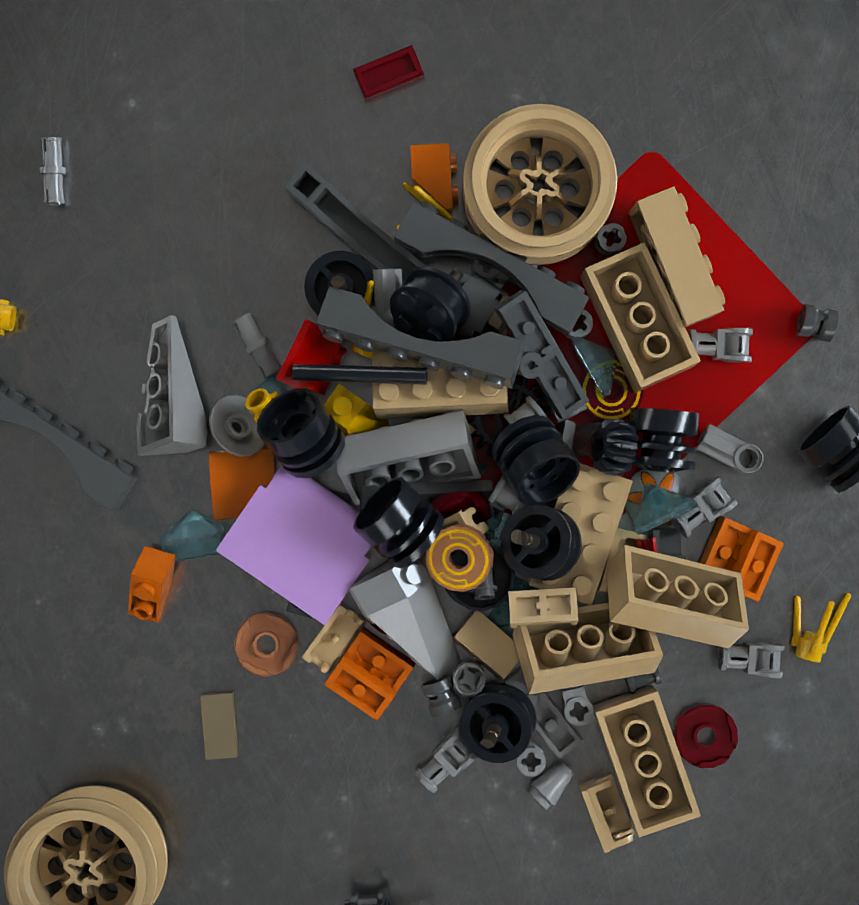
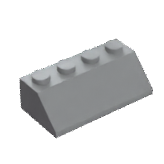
M463 410L446 412L440 416L427 419H415L409 423L396 426H384L365 433L349 434L345 437V446L340 457L336 460L337 473L355 505L360 504L361 486L384 485L397 477H402L407 483L454 482L481 478L470 428Z

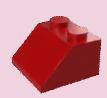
M305 319L276 379L294 388H307L315 392L318 397L320 394L326 395L332 382L293 380V365H341L347 353V349L343 347L345 341L335 343L325 339L317 324Z

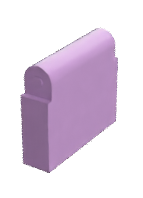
M281 466L268 486L265 484L259 486L216 551L325 625L349 591L348 588L354 584L371 559L366 553L373 546L366 542L353 528L355 519L360 511L312 478H296L288 474L283 466Z

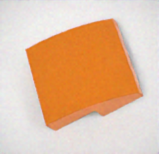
M268 447L262 448L251 456H237L228 453L226 450L209 451L214 520L237 519L259 486L262 484L269 485L277 471L275 454Z
M721 516L716 522L699 563L741 573L744 596L759 602L784 543Z
M363 627L324 685L377 721L416 663Z

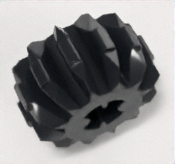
M605 419L603 423L597 426V433L593 434L594 440L590 445L592 447L590 457L593 460V467L598 469L599 472H604L606 475H624L625 472L631 470L632 462L636 461L635 455L638 450L637 442L639 440V436L636 434V427L623 420Z

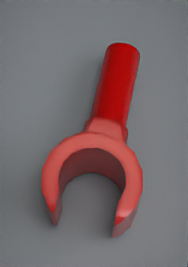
M656 537L644 540L636 539L637 548L658 553Z

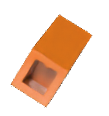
M450 143L410 145L412 184L414 186L418 185L449 214H452L453 205H459L458 185L451 184V173L457 172L456 153H450Z
M144 546L131 573L128 602L129 615H133L140 620L159 622L173 578L176 555Z

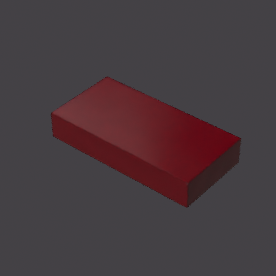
M413 45L353 69L365 102L424 78V72Z

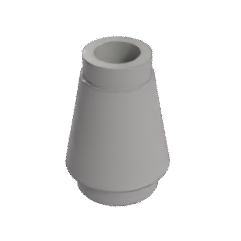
M559 761L557 765L532 782V787L527 793L541 807L547 810L551 805H556L574 773L564 763Z

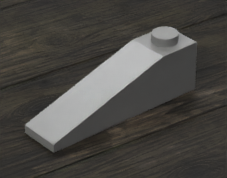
M170 315L152 324L146 361L148 366L151 367L147 384H143L141 394L147 396L144 414L138 413L136 423L137 455L140 456L189 453L206 446L208 434L206 414L177 318Z
M420 558L403 568H396L388 559L348 588L363 616L372 624H376L386 633V637L393 643H397L408 653V656L434 680H439L461 662L432 579Z

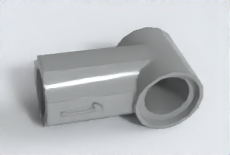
M400 268L372 270L374 305L370 309L385 323L395 328L393 324L394 319L390 311V298L393 292L402 286V271Z
M707 424L706 428L702 431L695 447L697 450L730 466L739 473H754L761 468L764 461L763 453L756 445L748 444L711 424ZM743 450H748L752 455V461L746 468L739 462V455Z

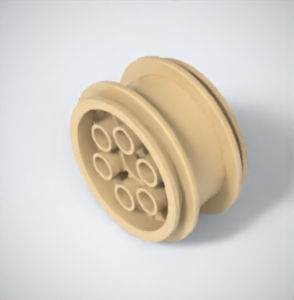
M531 104L517 107L492 120L480 132L469 150L464 167L462 187L465 213L473 231L478 237L480 234H484L497 245L496 247L508 253L509 251L526 257L527 264L548 265L572 257L584 249L594 239L607 220L616 197L617 170L611 149L602 134L593 124L578 113L550 104ZM530 139H542L541 153L533 157ZM548 156H554L560 161L561 166L554 170L548 169L544 164V159ZM516 157H522L527 160L529 166L524 170H517L512 166L511 160ZM579 158L584 168L566 175L565 168ZM494 160L507 169L508 176L489 170ZM539 179L543 180V187L545 189L541 188L538 192L532 190L533 183H536ZM563 184H572L577 189V195L566 197L562 194L560 187ZM500 185H507L512 189L513 195L510 198L503 199L496 194L495 190ZM528 197L530 200L535 201V204L529 203L526 198ZM573 205L585 209V211L578 219L564 206ZM510 206L511 209L501 218L494 211V209ZM551 211L557 212L561 216L562 223L557 226L549 225L545 220V214ZM517 212H523L528 215L530 223L523 227L517 226L513 222L512 216ZM540 221L543 236L532 235L534 222Z
M82 786L62 792L45 803L20 827L11 841L4 865V886L9 905H90L91 898L96 896L98 905H153L163 888L167 875L168 852L165 837L153 814L144 804L128 793L106 786ZM88 821L93 822V828H92V830H91V825H90V823H89ZM101 826H104L107 829L111 830L115 834V836H105L102 832ZM69 828H78L81 831L82 839L73 838ZM49 835L62 846L54 847L45 844V838ZM119 839L123 841L120 846L117 843ZM92 848L98 849L102 854L99 855L97 852L92 851ZM119 853L129 854L133 861L132 864L123 863L119 858ZM56 856L60 857L63 868L57 865L55 861ZM84 863H88L90 865L89 873H85L83 871L85 867ZM125 877L136 880L134 888L127 883ZM62 878L60 883L63 887L55 893L49 884ZM114 883L117 886L118 892H109L105 884ZM73 884L81 886L82 895L74 891Z

